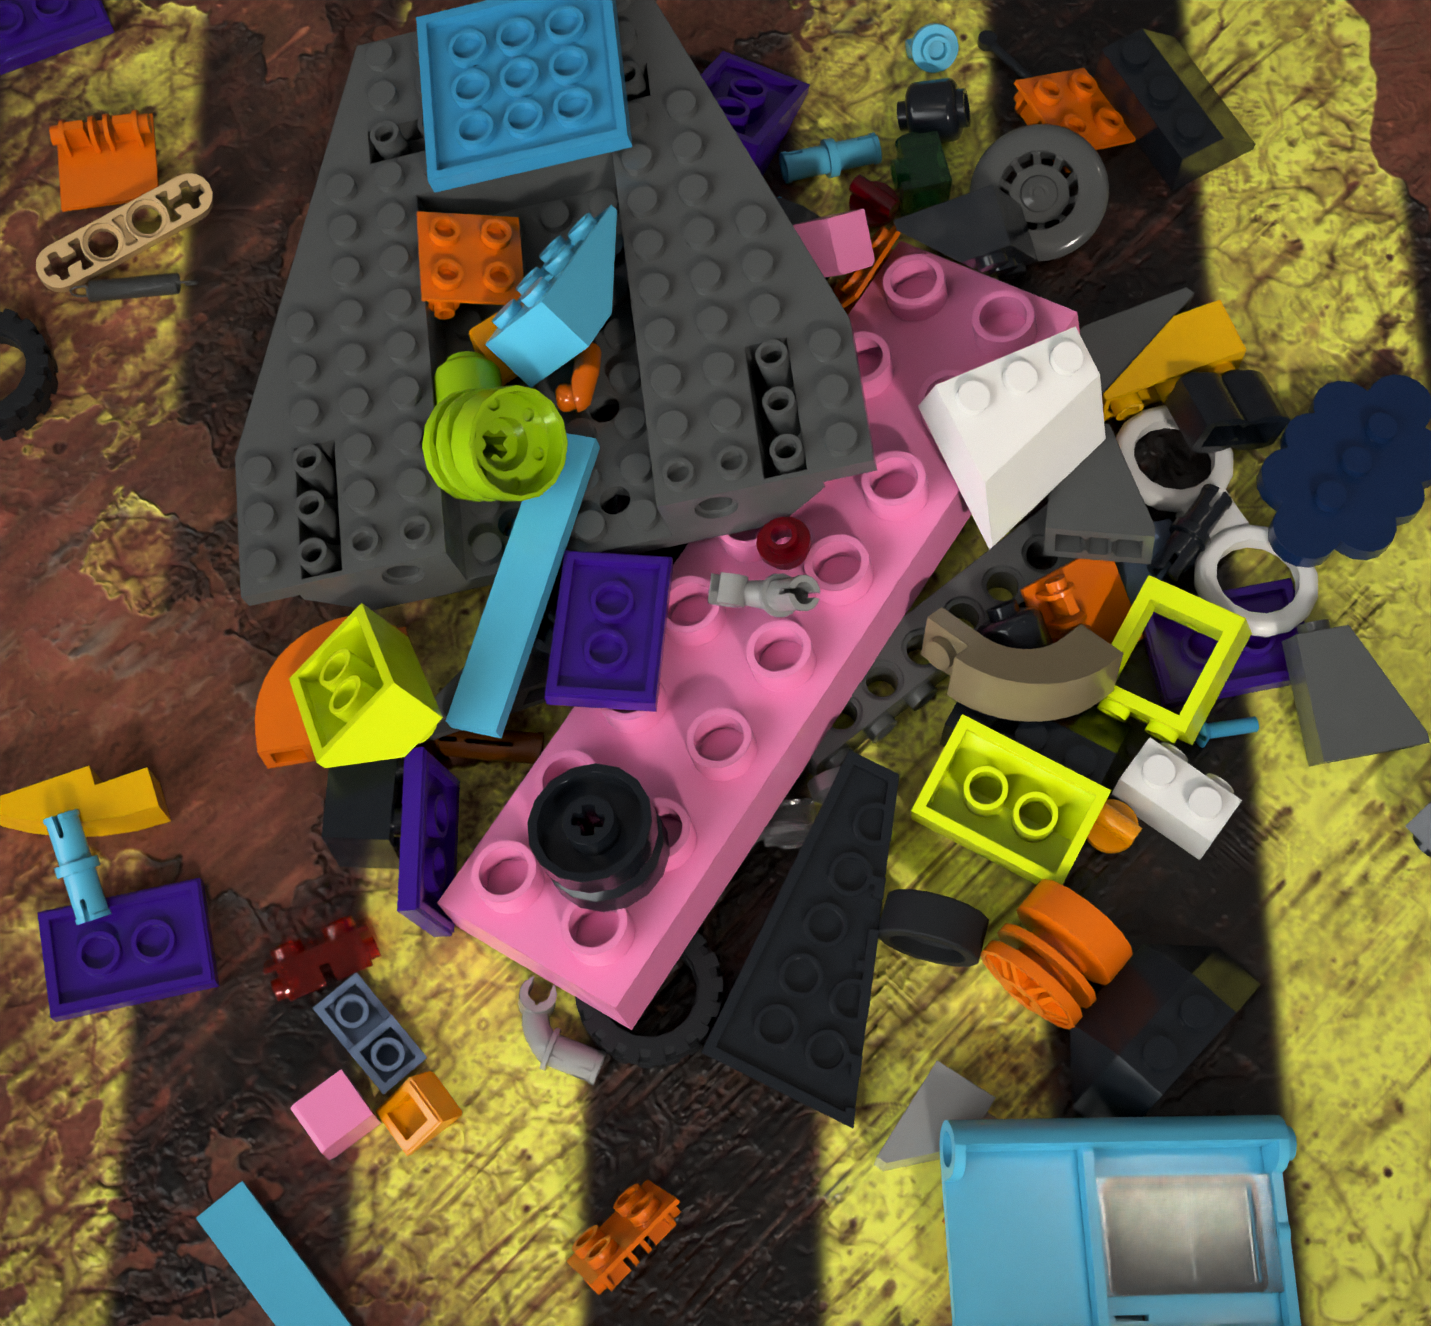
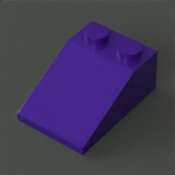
M722 51L704 70L701 76L763 176L806 98L810 84Z

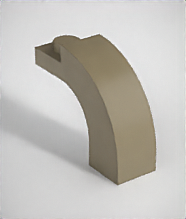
M943 607L927 617L921 656L926 658L934 667L951 676L947 692L948 696L983 714L1024 722H1042L1067 718L1093 707L1114 691L1124 654L1082 624L1057 642L1036 649L1006 647L987 639Z

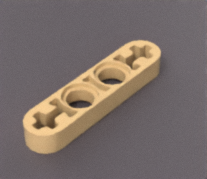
M185 173L178 175L50 244L39 253L36 259V271L41 282L54 292H68L72 287L85 284L89 280L199 222L210 213L213 207V192L210 184L204 177L198 174ZM187 186L192 192L199 190L203 192L199 196L200 206L193 209L189 203H185L174 209L175 215L179 218L174 222H170L167 208L159 200L167 196L171 206L182 199L181 189ZM151 208L161 215L162 224L156 232L144 234L133 226V217L139 210ZM109 232L117 238L118 248L112 256L106 258L98 257L90 251L89 242L96 233ZM80 243L84 257L92 266L84 270L81 260L68 267L70 276L67 279L61 280L57 274L49 277L46 273L52 269L50 260L54 257H59L62 262H68L77 257L76 252L71 247Z

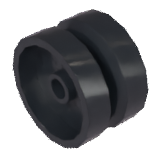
M595 763L569 769L551 780L538 795L527 822L529 846L538 862L551 878L561 895L580 908L599 912L627 908L647 896L664 875L670 855L668 831L639 781L619 767Z

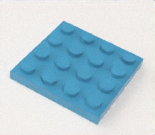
M485 0L416 17L427 178L434 193L633 147L616 0Z

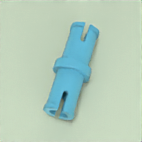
M875 132L837 142L833 138L822 139L818 146L790 152L784 151L779 154L780 169L786 184L824 174L828 178L838 177L842 170L870 164L876 165L882 161L881 146Z
M78 809L43 819L59 867L54 868L57 879L63 878L75 914L76 925L112 914L111 909L108 908L96 867L101 864L98 855H91Z

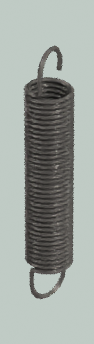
M177 272L171 274L164 273L161 275L154 274L139 277L129 276V278L89 280L88 287L86 285L74 286L69 292L75 297H88L90 302L112 301L159 295L169 296V294L179 295L181 283L189 286L198 284V281H180V276ZM85 287L87 295H77L72 293V290Z

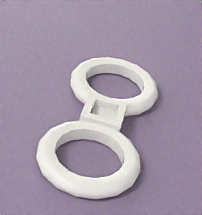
M1166 405L1145 409L1124 422L1116 436V440L1145 504L1157 510L1177 512L1175 517L1178 518L1185 515L1205 484H1212L1220 488L1209 503L1210 507L1215 504L1224 491L1228 494L1226 488L1233 477V451L1231 447L1222 451L1208 453L1211 459V474L1199 485L1182 490L1165 488L1152 482L1139 469L1134 457V448L1138 439L1150 431L1163 428L1179 430ZM1233 501L1232 506L1226 510L1210 533V544L1205 551L1199 553L1195 561L1194 586L1197 594L1206 601L1245 617L1252 636L1270 637L1290 632L1309 617L1318 599V573L1315 567H1296L1283 561L1289 567L1295 580V597L1291 603L1281 610L1269 613L1251 612L1235 605L1222 592L1217 580V564L1220 559L1231 551L1243 548L1262 549L1277 557L1279 556L1273 551L1268 541L1269 527L1250 525Z

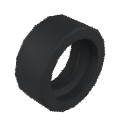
M896 889L887 895L878 927V938L885 945L917 959L954 967H970L979 963L989 919L973 906L948 896L915 889Z

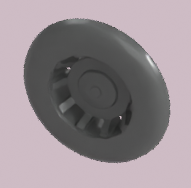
M1052 124L1023 126L998 138L981 156L973 172L970 184V192L994 185L1002 192L1010 194L1012 199L1021 204L1027 225L1037 226L1036 230L1029 229V233L1038 261H1048L1063 257L1087 242L1103 220L1109 199L1108 175L1098 152L1079 134ZM1042 159L1054 160L1053 166L1042 165ZM1026 161H1034L1033 166L1026 169L1020 166V164ZM1063 167H1066L1071 172L1068 178H1065L1060 173ZM1014 172L1017 176L1012 184L1005 181L1009 174ZM1078 186V195L1070 197L1069 189ZM1068 207L1073 208L1067 217L1063 215ZM1054 222L1058 223L1057 225L1051 228L1045 229V227L1049 224H1052Z

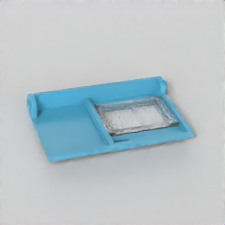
M1280 1115L944 1120L942 1123L939 1147L952 1326H1301L1291 1246V1229L1288 1222L1282 1173L1287 1168L1289 1161L1295 1158L1297 1142L1294 1130L1286 1125Z

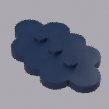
M1392 374L1381 377L1369 390L1352 382L1335 381L1327 383L1316 393L1308 409L1309 413L1298 415L1289 421L1280 439L1281 449L1274 451L1265 459L1256 477L1257 490L1262 499L1272 509L1277 511L1268 528V541L1273 551L1283 561L1296 567L1310 568L1321 565L1335 550L1356 560H1369L1379 557L1392 543L1397 531L1396 526L1409 523L1422 508L1425 500L1424 489L1431 486V431L1425 428L1431 419V396L1421 383L1405 375Z

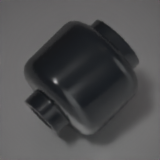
M951 78L910 84L906 91L905 101L897 102V119L900 131L908 130L913 142L920 146L958 140L961 137L963 128L970 127V106L966 88L959 89L956 82Z
M1016 599L1000 603L986 610L989 620L982 623L977 629V632L987 639L1016 649H1036L1053 644L1042 612L1032 606L1019 608Z

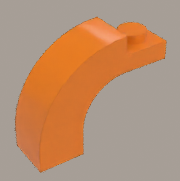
M348 616L325 622L298 637L280 654L267 673L258 695L255 711L257 753L267 769L316 761L289 678ZM406 627L397 628L399 631H401V632L404 633L406 636H408V637H409V640H410V642H411V639H410V636H409V634H408L407 628H406Z

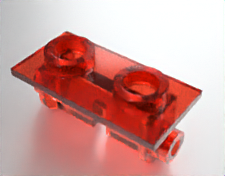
M348 915L323 926L321 930L324 936L303 945L301 938L298 937L271 949L269 952L272 959L264 962L262 971L264 975L275 970L277 971L279 977L270 981L277 1000L281 1001L288 997L292 1002L301 996L326 986V980L319 967L325 963H330L337 981L373 966L372 960L382 955L373 936L364 940L361 936L362 932L369 930L367 918L365 917L354 922L352 915Z

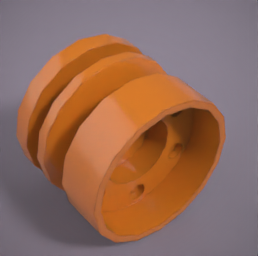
M1042 879L1016 909L1019 920L1027 930L1018 925L1004 924L997 932L1000 941L991 940L982 950L980 956L983 964L995 979L1021 1005L1054 1025L1070 1030L1083 1017L1080 1007L1087 1009L1097 999L1095 991L1087 979L1094 983L1107 985L1118 974L1133 953L1131 945L1123 933L1093 904L1064 885L1052 880Z

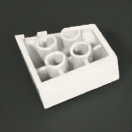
M1076 326L935 385L918 405L989 550L1106 439L1100 373Z

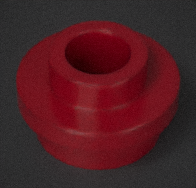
M787 516L778 517L766 523L759 531L756 541L762 560L780 570H790L801 565L806 559L812 544L807 526L799 519ZM791 537V539L785 544L775 543L777 540L781 538Z

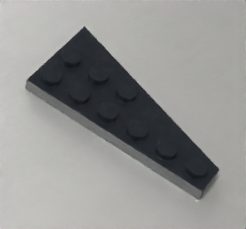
M849 750L701 1053L853 1129L899 774Z

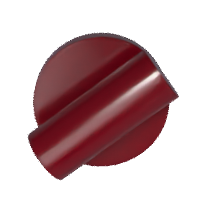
M861 174L857 175L849 187V191L852 192L849 199V211L864 209L867 225L870 228L887 225L895 218L900 205L896 193L887 184L870 181Z

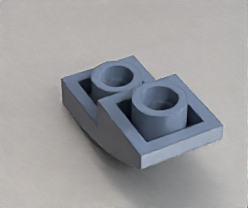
M357 972L313 1007L314 1011L383 1095L427 1059L422 1050L394 1016L390 1014Z

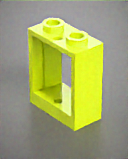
M1148 575L1111 644L1124 653L1117 679L1153 612L1213 638L1218 642L1179 715L1116 685L1114 691L1101 700L1097 708L1121 722H1126L1128 717L1131 716L1146 723L1145 731L1160 741L1174 745L1176 740L1179 739L1193 745L1252 632L1245 617Z

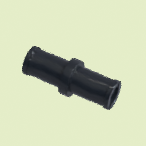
M1205 484L1185 515L1173 521L1169 527L1171 535L1151 561V564L1147 565V569L1153 577L1156 578L1165 565L1170 562L1171 566L1161 581L1174 586L1195 554L1205 551L1211 541L1210 533L1226 510L1232 506L1233 501L1225 491L1215 504L1210 507L1209 503L1220 488L1212 484Z

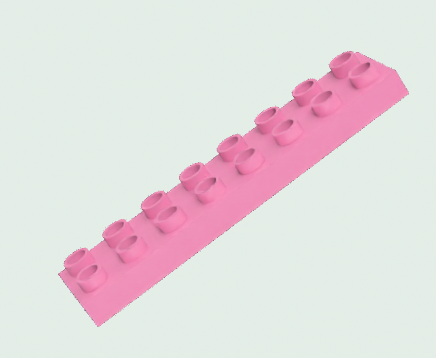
M900 241L848 314L854 331L877 471L824 482L825 488L790 516L799 519L807 526L812 540L811 549L806 559L796 568L780 570L762 560L756 545L757 536L761 528L688 543L673 565L657 712L574 706L437 902L458 928L632 1030L802 773L824 736L831 729L852 697L853 692L875 662L878 654L971 516V512L918 405L933 387L941 382L1075 326L1080 334L1077 311ZM791 537L781 538L777 540L775 543L785 544L791 539ZM721 572L747 576L748 580H765L772 574L782 573L791 577L808 575L813 577L820 587V593L808 594V598H819V602L809 611L795 610L786 617H774L769 615L764 609L750 606L731 608L712 605L708 603L711 573L719 575ZM595 763L619 767L639 781L668 831L670 855L664 875L652 891L627 908L607 912L580 908L561 895L529 846L527 825L535 799L551 780L571 768Z

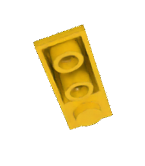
M1220 299L1171 318L1103 394L1104 421L1116 418L1118 421L1126 420L1141 412L1145 406L1159 401L1165 404L1176 382L1190 372H1213L1222 376L1231 370L1239 369L1246 353V348Z

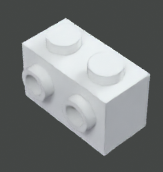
M1151 737L1122 774L1110 796L1111 799L1127 804L1139 819L1198 860L1203 857L1242 801L1233 794V788L1225 780L1214 774H1203L1188 763L1186 755L1177 747L1166 742L1159 744Z

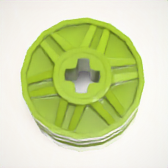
M520 385L467 389L449 394L431 412L425 424L422 443L426 468L437 486L456 499L472 502H492L496 500L524 501L541 496L556 483L565 465L568 446L564 420L554 403L538 390Z

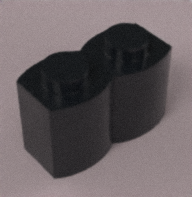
M1235 369L1222 376L1213 372H1190L1176 382L1173 391L1165 401L1166 407L1190 449L1198 453H1213L1230 447L1239 450H1254L1272 445L1290 421L1289 416L1265 376L1255 370Z

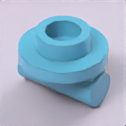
M930 23L924 25L915 33L913 38L905 40L908 58H912L914 63L926 72L937 73L944 71L952 65L958 54L959 44L954 31L944 24Z

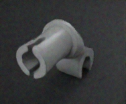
M721 572L719 575L711 573L708 603L731 608L756 607L764 609L771 616L786 617L795 610L809 611L818 604L819 598H808V594L820 593V587L817 581L808 575L791 577L782 573L772 574L765 580H748L747 576Z
M534 976L524 981L520 987L518 1006L522 1014V1028L525 1039L533 1054L541 1063L540 1069L545 1071L549 1066L584 1080L590 1085H594L607 1051L602 1049L600 1051L560 1035L561 1029L558 1027L553 1031L550 1026L549 1017L554 1012L557 992L555 985L553 984L548 999L536 1005L535 1001L529 997L534 984Z

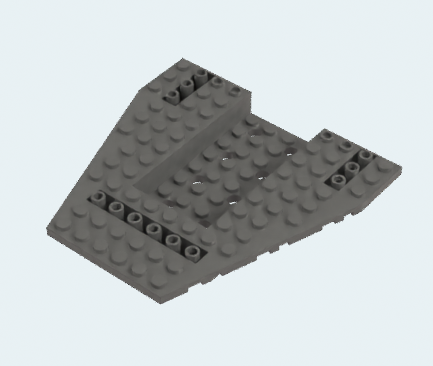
M616 0L633 147L434 193L427 178L417 31L356 47L235 456L241 598L249 606L300 595L304 600L354 608L363 603L371 610H377L485 587L494 583L510 537L504 535L505 527L511 520L516 518L522 501L496 500L492 502H472L452 497L437 486L427 470L422 443L425 424L436 406L433 378L437 368L446 362L447 358L452 354L464 351L475 352L469 331L474 326L499 312L505 305L460 303L454 317L442 320L434 316V312L429 309L428 301H421L417 211L519 217L523 276L525 277L535 267L541 268L544 262L539 258L543 250L559 235L567 240L569 238L567 236L568 232L585 214L590 213L595 218L610 205L617 209L612 314L608 318L606 327L592 341L600 347L602 357L600 373L591 405L580 413L576 409L570 412H563L557 406L555 390L559 384L572 383L575 357L532 387L554 403L564 420L566 433L596 438L600 445V450L566 550L639 554L761 528L775 518L790 517L825 488L824 482L877 471L854 331L850 318L655 0ZM519 376L504 385L529 387ZM607 405L619 407L617 415L612 420L607 422L595 421V416L601 408ZM616 494L630 497V503L623 512L618 514H608L605 512L607 503Z

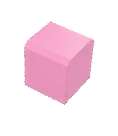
M864 209L827 215L793 225L824 277L844 275L873 266L875 258Z
M342 1069L302 1097L290 1108L320 1152L328 1160L337 1157L381 1124Z

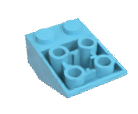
M612 205L595 218L590 213L585 214L568 232L567 236L569 238L567 240L561 235L557 236L539 256L544 262L543 266L532 269L516 287V290L521 294L517 301L515 299L510 300L492 320L497 329L485 345L530 388L588 348L612 314L617 209Z

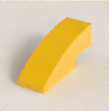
M86 766L0 796V825L32 834L49 835L43 819L51 816L55 817L58 814L74 809L79 810V818L86 837L134 832L171 822L160 782L148 767L103 782L90 766Z

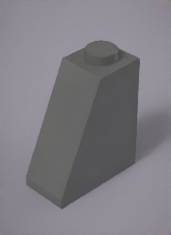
M1104 424L1106 439L1049 493L1043 556L1151 564L1156 527L1110 424Z
M1329 619L1312 621L1297 625L1298 634L1282 641L1309 766L1412 748L1430 743L1426 729L1349 625L1331 628Z

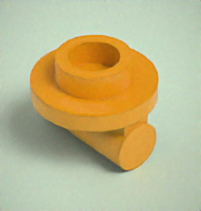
M1107 799L1087 840L1094 848L1101 852L1119 853L1133 844L1143 828L1139 826L1136 814L1127 804L1119 800Z

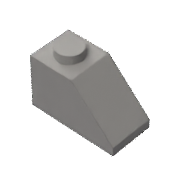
M937 1060L877 1155L874 1166L882 1171L939 1160L940 1131L944 1120L997 1119L988 1113L996 1097Z

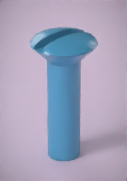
M1255 716L1212 723L1205 722L1195 742L1199 747L1204 748L1209 739L1258 732L1259 723Z

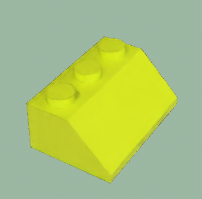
M363 603L342 622L289 678L316 762L324 768L405 757L418 743H423L430 738L438 722L443 718L409 637Z
M962 714L911 810V820L1036 885L1042 879L1052 880L1063 885L1111 790Z

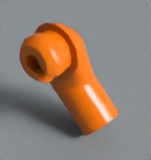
M592 342L588 348L575 356L572 383H562L557 386L555 390L556 402L561 411L570 412L576 409L580 413L591 405L600 373L602 357L601 349L597 344Z

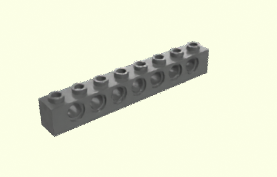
M1048 504L902 618L841 712L849 715L855 723L846 729L831 727L805 766L813 777L829 769L841 766L848 751L854 752L866 740L870 739L873 743L880 741L896 726L897 721L895 717L909 706L914 711L920 709L935 696L938 691L935 686L946 678L948 674L937 669L931 663L917 664L908 656L914 650H922L928 616L943 607L957 618L969 621L973 625L974 630L977 631L982 623L989 620L986 610L1006 602L994 599L988 592L990 589L1004 588L1008 590L1013 596L1010 600L1016 599L1019 608L1025 607L1026 604L1020 589L1076 559L1043 556ZM1041 557L1046 559L1052 567L1046 570L1036 569L1030 565L1028 559ZM884 681L890 684L895 692L889 696L879 697L872 694L867 687L873 682Z

